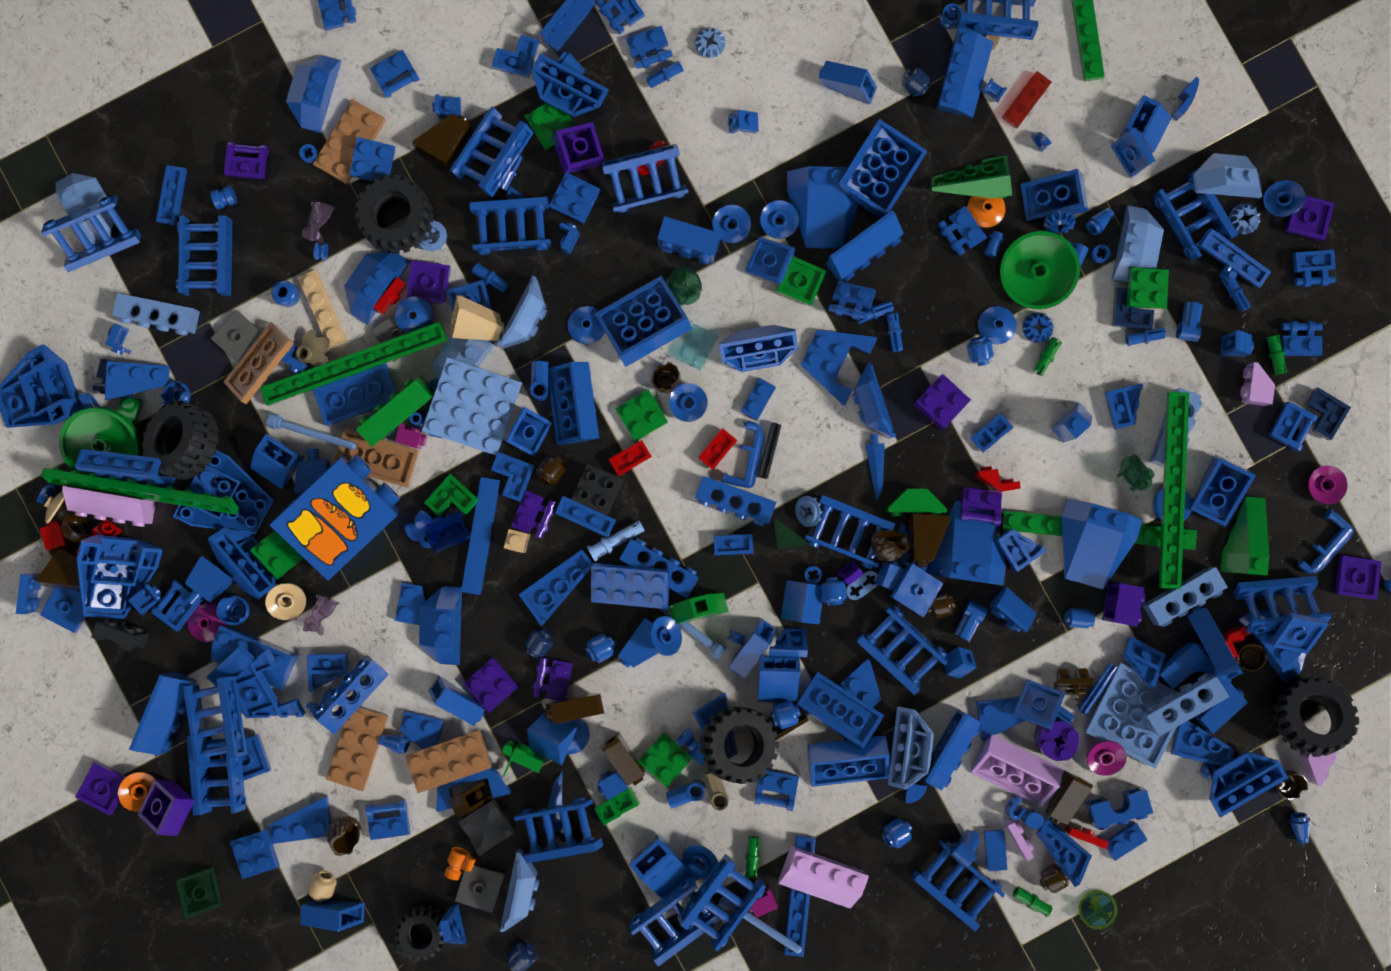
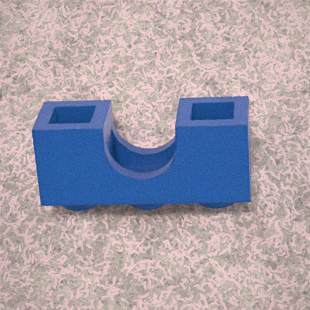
M1138 787L1123 791L1124 803L1117 810H1112L1109 800L1104 797L1085 802L1091 825L1098 830H1105L1110 828V825L1116 823L1117 825L1129 823V820L1134 818L1137 820L1147 818L1149 814L1153 813L1147 790Z

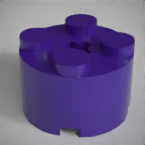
M1055 719L1052 730L1040 725L1037 726L1034 732V742L1039 752L1055 761H1064L1071 759L1076 753L1079 746V734L1070 724ZM1054 738H1059L1058 742H1055Z

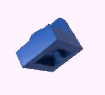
M435 94V100H432V110L439 119L446 118L451 114L458 117L462 115L461 98L441 97L440 94Z
M561 222L559 225L560 229L568 233L567 235L564 234L561 239V249L564 253L570 255L580 234L576 230L577 227L569 222L566 224Z

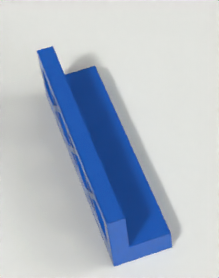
M566 0L540 32L542 41L558 52L599 0Z

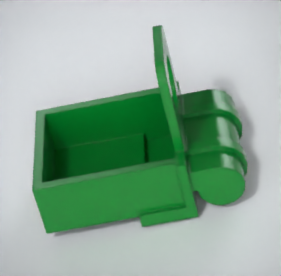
M507 741L502 750L505 755L511 758L502 777L506 775L512 761L539 773L546 757L532 751L522 743L518 742L516 746L514 741Z

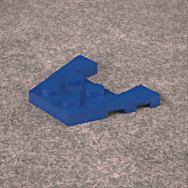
M817 330L800 366L833 395L842 406H845L852 393V389L835 382L850 347H854L869 355L877 338Z
M269 648L263 651L236 676L240 709L245 718H269L270 716H279L280 718H287L288 716L303 717L306 712L298 698L281 704L262 671L270 669L277 664Z
M490 758L492 768L438 786L436 812L452 808L448 800L453 797L451 790L453 786L488 778L492 798L510 794L511 790L503 781L502 775L497 771Z

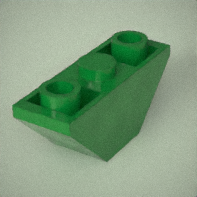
M905 489L886 508V513H891V516H902V513H910V516L922 513L941 515V513L947 512V508L928 489Z
M724 593L694 597L668 606L670 618L674 619L676 624L729 612Z

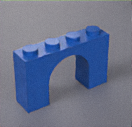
M1187 642L1162 665L1158 678L1168 688L1175 689L1194 672L1202 671L1205 674L1217 676L1229 698L1194 717L1205 731L1214 734L1248 702L1244 698L1245 694L1238 687H1234L1230 683L1231 679L1224 681L1220 678L1211 659L1204 654L1205 649L1200 644Z

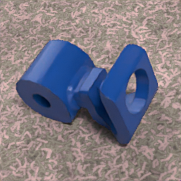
M687 728L676 741L680 746L685 743L691 750L689 752L691 757L702 766L704 764L702 760L704 754L700 753V747H703V743H698L693 737L691 728Z
M1013 795L1005 806L1006 814L1014 820L1021 819L1031 829L1037 830L1041 828L1044 819L1037 811L1033 809L1026 810L1021 807L1017 812H1014L1022 798L1018 795Z

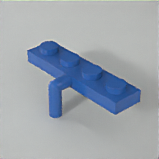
M1208 229L1198 244L1199 247L1225 265L1219 274L1222 279H1235L1238 274L1254 287L1260 288L1271 272L1213 229Z

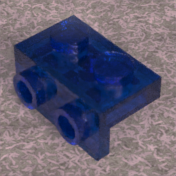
M461 512L450 513L445 518L430 521L424 526L425 537L434 554L467 541L471 536L462 521Z

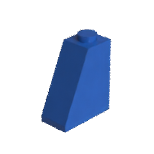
M827 60L820 69L819 79L824 87L863 103L871 104L877 86L867 69Z
M1078 403L1052 426L1051 430L1063 443L1077 439L1091 426L1093 416L1081 403Z
M645 617L618 655L621 658L619 662L628 668L629 666L634 668L658 654L650 641V628L653 622Z
M761 618L730 663L729 668L732 669L733 673L745 679L760 659V656L770 646L777 632L774 626Z
M438 676L428 691L435 705L472 726H475L484 716L485 709L480 702L441 676Z
M311 901L302 904L300 925L339 932L364 922L365 902Z

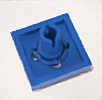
M484 280L446 290L452 313L457 295L477 304L478 301L481 303V300H483V303L480 305L493 311Z

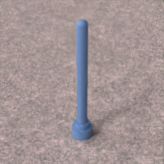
M271 413L267 419L268 428L275 430L284 428L351 450L356 448V444L352 441L285 421L279 414Z
M668 608L660 609L662 612H664L666 615L670 617ZM689 622L679 624L707 646L712 656L717 660L727 649L722 643L715 644Z
M724 896L721 897L717 904L723 910L730 909L734 911L737 907ZM747 912L743 917L795 953H801V946L754 915Z

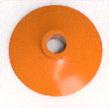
M972 196L968 201L967 209L979 227L990 228L997 225L1003 219L1005 203L1002 198ZM985 204H989L991 209L986 210Z
M136 772L128 775L121 782L118 789V797L121 804L128 810L139 812L156 778L145 772ZM142 787L144 792L138 793L137 788Z

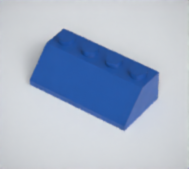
M962 28L958 29L936 109L973 118L993 41L980 33Z
M894 211L889 212L829 257L826 265L838 281L845 280L847 282L855 276L854 272L859 268L863 270L871 264L869 261L872 258H880L886 253L885 249L891 246L893 248L901 242L900 238L904 233Z
M569 362L549 368L548 384L557 445L585 442L599 438L589 362Z
M221 625L212 643L211 661L220 664L240 645L251 653L255 659L269 648L277 664L270 669L262 671L270 686L283 691L299 654L231 625Z
M175 671L159 675L129 750L153 755H161L170 750L173 744L171 739L181 724L179 722L181 715H184L187 710L183 687L194 685L195 679Z
M960 709L956 710L931 753L929 774L922 778L926 783L941 791L944 787H948L952 779L950 777L951 774L960 767L962 762L960 759L964 753L966 754L970 750L972 745L970 742L974 736L976 737L980 733L982 722Z
M885 736L871 737L864 749H861L849 740L807 744L811 787L889 778L890 755Z

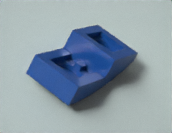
M1197 76L1178 96L1183 103L1171 115L1176 121L1186 113L1195 98L1199 86V78Z
M1000 413L970 439L984 453L1014 427Z

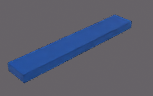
M483 477L480 479L477 496L479 501L475 508L462 592L477 595L482 593L501 480Z
M796 835L795 847L814 853L816 838ZM790 888L785 936L801 946L802 951L797 954L784 945V955L804 957L810 894Z

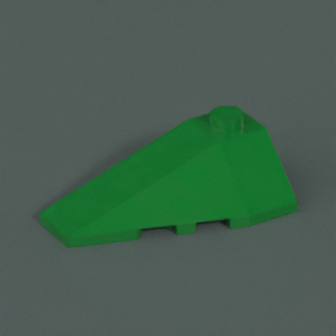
M1006 155L982 160L980 165L972 167L970 164L965 166V169L962 171L952 170L931 177L932 191L986 198L1011 196L1012 189L1008 157Z
M1245 496L1237 513L1233 529L1229 532L1228 541L1221 551L1220 572L1268 575L1269 546L1265 498Z

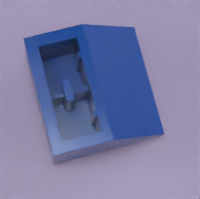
M1143 95L1136 102L1119 136H1124L1136 127L1148 149L1154 153L1171 121V117L1161 103Z
M265 434L254 451L250 468L281 489H284L297 469V462L303 461L305 457L274 436Z
M1003 587L988 604L992 608L990 611L996 617L1005 619L1007 621L1005 624L1011 630H1016L1017 632H1027L1037 615L1035 611L1006 587Z

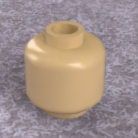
M326 870L315 873L308 887L309 896L317 902L329 900L333 896L336 887V878L331 872Z

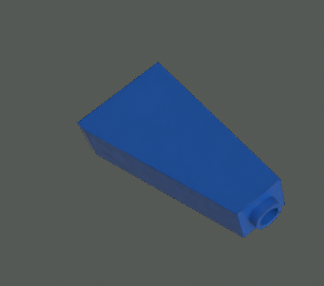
M1198 607L1192 610L1188 618L1220 678L1228 681L1243 674L1206 607L1203 609Z

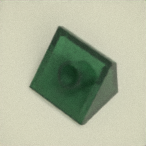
M778 519L772 521L775 549L807 545L808 542Z
M214 867L186 873L175 880L183 920L222 906Z

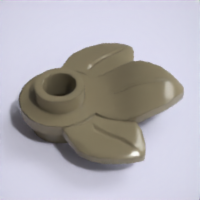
M313 330L307 331L302 337V345L296 350V357L300 362L310 363L315 367L328 363L329 360L325 353L330 348V339L326 337L316 338Z

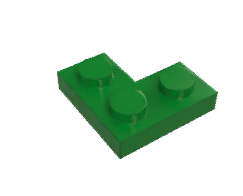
M449 474L424 503L438 516H441L452 503L463 513L468 514L479 499L452 474Z

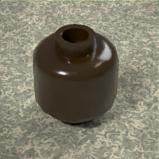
M554 455L552 457H544L536 469L537 478L546 485L556 484L565 472L562 464L563 461Z
M946 591L938 592L928 609V614L933 613L936 619L952 615L953 609H956L952 594H948Z
M1056 863L1046 867L1040 873L1042 879L1039 881L1045 891L1049 890L1055 894L1069 886L1068 877Z

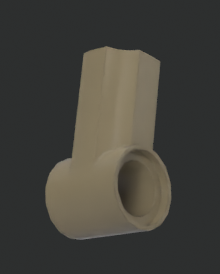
M711 772L703 774L702 777L712 807L718 811L726 809L729 799L722 779ZM723 796L725 803L717 805L714 802L715 797Z

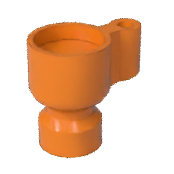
M452 847L448 857L449 867L446 868L444 876L451 880H459L461 875L460 869L472 871L476 859L471 857L467 850Z

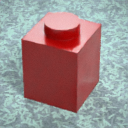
M59 520L50 521L48 524L46 523L47 526L40 528L46 551H56L59 548L74 545L73 542L63 537L60 530L62 522H59Z

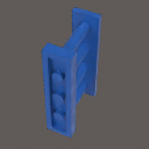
M966 0L965 12H961L957 24V31L959 28L984 35L1033 40L1038 29V21L1030 20V7H1034L1036 0H977L985 1L984 15L974 14L973 0ZM992 2L1004 4L1003 17L992 16ZM1011 4L1023 6L1022 19L1011 18Z
M493 106L484 115L483 120L450 169L460 180L466 174L479 181L480 184L478 186L491 197H493L534 133L522 121L514 127L501 120V114ZM496 126L511 133L506 143L490 136ZM486 142L501 150L496 159L480 152ZM475 158L491 166L485 175L469 168Z
M677 144L601 162L604 174L610 175L617 199V202L612 203L614 212H626L631 207L670 197L681 198L684 194L688 193L686 185L680 186L674 160L676 156H680ZM665 159L668 164L673 188L662 190L656 164L657 161ZM644 164L649 167L654 189L653 193L643 195L637 171L638 166ZM627 169L630 171L636 197L624 199L618 175L620 170Z
M1197 170L1186 176L1187 183L1165 194L1164 190L1161 189L1153 195L1155 205L1162 210L1182 244L1184 254L1191 261L1202 256L1199 251L1202 248L1198 246L1200 241L1196 244L1194 243L1190 233L1207 223H1213L1217 229L1216 232L1227 240L1238 235L1215 194L1195 193L1197 199L1175 211L1170 200L1190 189L1195 192L1193 174ZM1200 205L1203 206L1207 213L1206 216L1185 227L1180 217Z
M116 195L103 197L96 204L57 220L50 219L43 224L42 236L52 233L67 255L64 263V268L67 272L140 243L141 234L136 228L132 231L127 229L114 209L118 200ZM106 210L120 231V236L110 237L96 217V214ZM88 218L103 240L102 243L96 246L91 244L77 222ZM70 226L84 246V251L74 252L59 230Z
M538 197L471 202L470 211L478 217L480 244L473 245L474 251L478 252L479 255L490 254V251L536 248V250L542 251L552 247L551 240L545 239L543 212L545 209H549L548 198ZM526 210H533L535 212L537 240L526 241L524 213H526ZM514 211L517 220L518 242H507L505 215L506 212ZM487 213H495L497 215L499 243L487 244L485 217Z
M179 216V222L177 223V231L179 233L178 279L176 280L178 293L189 296V289H216L217 293L222 296H231L232 220L227 216H218L216 224H190L188 218ZM190 231H216L218 233V241L216 243H190ZM190 250H216L218 252L217 260L215 262H190ZM189 270H216L217 279L215 281H189Z
M81 449L75 465L77 470L94 472L101 478L106 479L114 477L124 482L132 480L142 485L147 483L154 484L160 488H165L166 486L173 488L175 482L173 477L159 476L157 474L161 464L159 458Z
M821 495L818 503L822 504L821 508H823V513L820 515L822 520L817 523L812 537L805 535L804 539L808 540L807 544L816 548L821 545L861 561V566L868 569L878 568L879 564L873 562L875 555L872 553L871 546L866 558L855 554L865 527L869 524L876 526L875 530L877 531L893 530L895 524ZM834 509L840 512V519L831 542L828 544L819 540L829 513ZM852 516L858 519L857 522L859 524L849 549L846 551L838 548L837 545L847 520Z
M1316 576L1238 583L1233 592L1235 600H1246L1252 617L1246 629L1247 633L1261 634L1266 631H1278L1287 617L1280 616L1273 596H1283L1290 613L1300 614L1293 595H1304L1311 615L1305 616L1324 619L1328 623L1332 617L1331 613L1320 614L1312 595L1318 584ZM1254 598H1265L1272 618L1261 619Z
M889 605L886 612L890 615L871 634L862 632L858 636L857 642L915 695L920 690L919 679L938 661L944 665L947 664V653L941 647H935L903 617V612L895 606L893 608ZM896 620L904 629L886 647L881 648L876 644V639ZM911 634L918 642L899 661L890 657L891 652ZM925 647L933 655L914 674L906 672L904 670L905 666Z
M236 676L218 678L217 686L201 690L199 685L184 686V699L195 766L211 763L210 757L228 753V758L247 755ZM219 694L220 706L203 709L201 697ZM222 713L223 725L205 728L204 717ZM225 733L226 745L208 748L207 737Z
M187 736L191 794L195 800L192 805L193 815L208 813L212 811V807L230 806L231 813L245 810L246 797L242 756L228 758V753H226V758L210 759L211 763L195 766L192 755L191 736ZM226 738L207 740L208 748L226 745ZM227 766L228 778L209 779L208 767ZM229 786L230 798L211 799L210 787Z
M582 797L573 800V803L537 810H532V807L521 810V814L515 816L514 819L515 821L525 819L531 845L530 852L523 856L526 864L594 852L603 846L602 838L594 839L593 836L591 837L585 807L592 804L593 800H585ZM575 809L578 812L584 838L582 842L577 843L573 839L567 811ZM550 814H560L566 840L565 845L559 846L556 843ZM542 816L548 841L547 848L541 849V846L538 845L533 817Z
M940 839L938 843L944 848L925 872L919 873L915 870L911 876L914 881L971 929L976 931L980 926L976 921L978 918L977 914L995 892L1002 898L1005 896L1001 891L1002 886L994 879L990 881L970 865L967 868L974 875L957 896L950 899L946 895V890L964 867L958 862L940 885L937 884L935 886L930 882L933 874L950 855V851L954 847L949 841L944 843ZM981 879L989 888L972 909H968L966 912L961 908L962 901Z
M726 854L677 917L680 925L686 930L690 925H695L713 938L711 943L716 951H719L721 947L726 945L731 933L757 898L759 899L763 895L766 888L759 877L753 883L734 870L735 863ZM726 877H732L749 890L743 899L722 886ZM718 892L737 906L731 915H728L710 902L714 893ZM706 908L725 922L719 931H716L698 918L702 909Z
M693 876L682 881L676 889L643 913L634 916L629 922L631 933L634 935L641 931L654 949L651 952L657 966H660L705 933L695 925H690L687 930L682 928L679 931H675L663 915L671 907L680 915L683 907L679 904V901L686 896L692 899L696 893L695 890L698 888ZM706 908L702 909V914L698 916L699 919L711 927L721 921L719 917ZM655 919L670 936L663 943H660L647 927Z

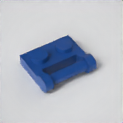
M403 50L370 68L386 98L391 97L392 93L411 82L420 80ZM409 71V75L389 85L388 87L386 86V84L390 81L398 78L399 76Z
M1287 401L1268 436L1287 445L1290 449L1300 452L1309 429L1318 417ZM1303 417L1305 421L1294 441L1292 437Z
M174 579L170 589L158 605L151 609V613L177 632L181 630L203 599H200L195 606L189 603L185 598L191 590L180 581ZM177 591L181 593L167 613H164L165 607Z
M767 769L765 771L766 775L763 778H758L754 804L760 805V803L793 811L799 776ZM767 790L787 794L789 797L788 800L763 796L762 792Z
M406 799L399 800L396 803L374 806L373 804L366 805L365 811L368 819L370 840L404 836L411 833ZM399 810L401 814L375 818V813Z

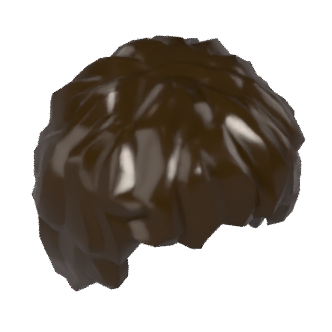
M878 530L871 536L872 553L881 561H894L910 548L905 533H897L894 530Z
M339 816L329 823L326 837L332 849L331 851L335 855H350L355 845L359 842L362 827L356 818Z

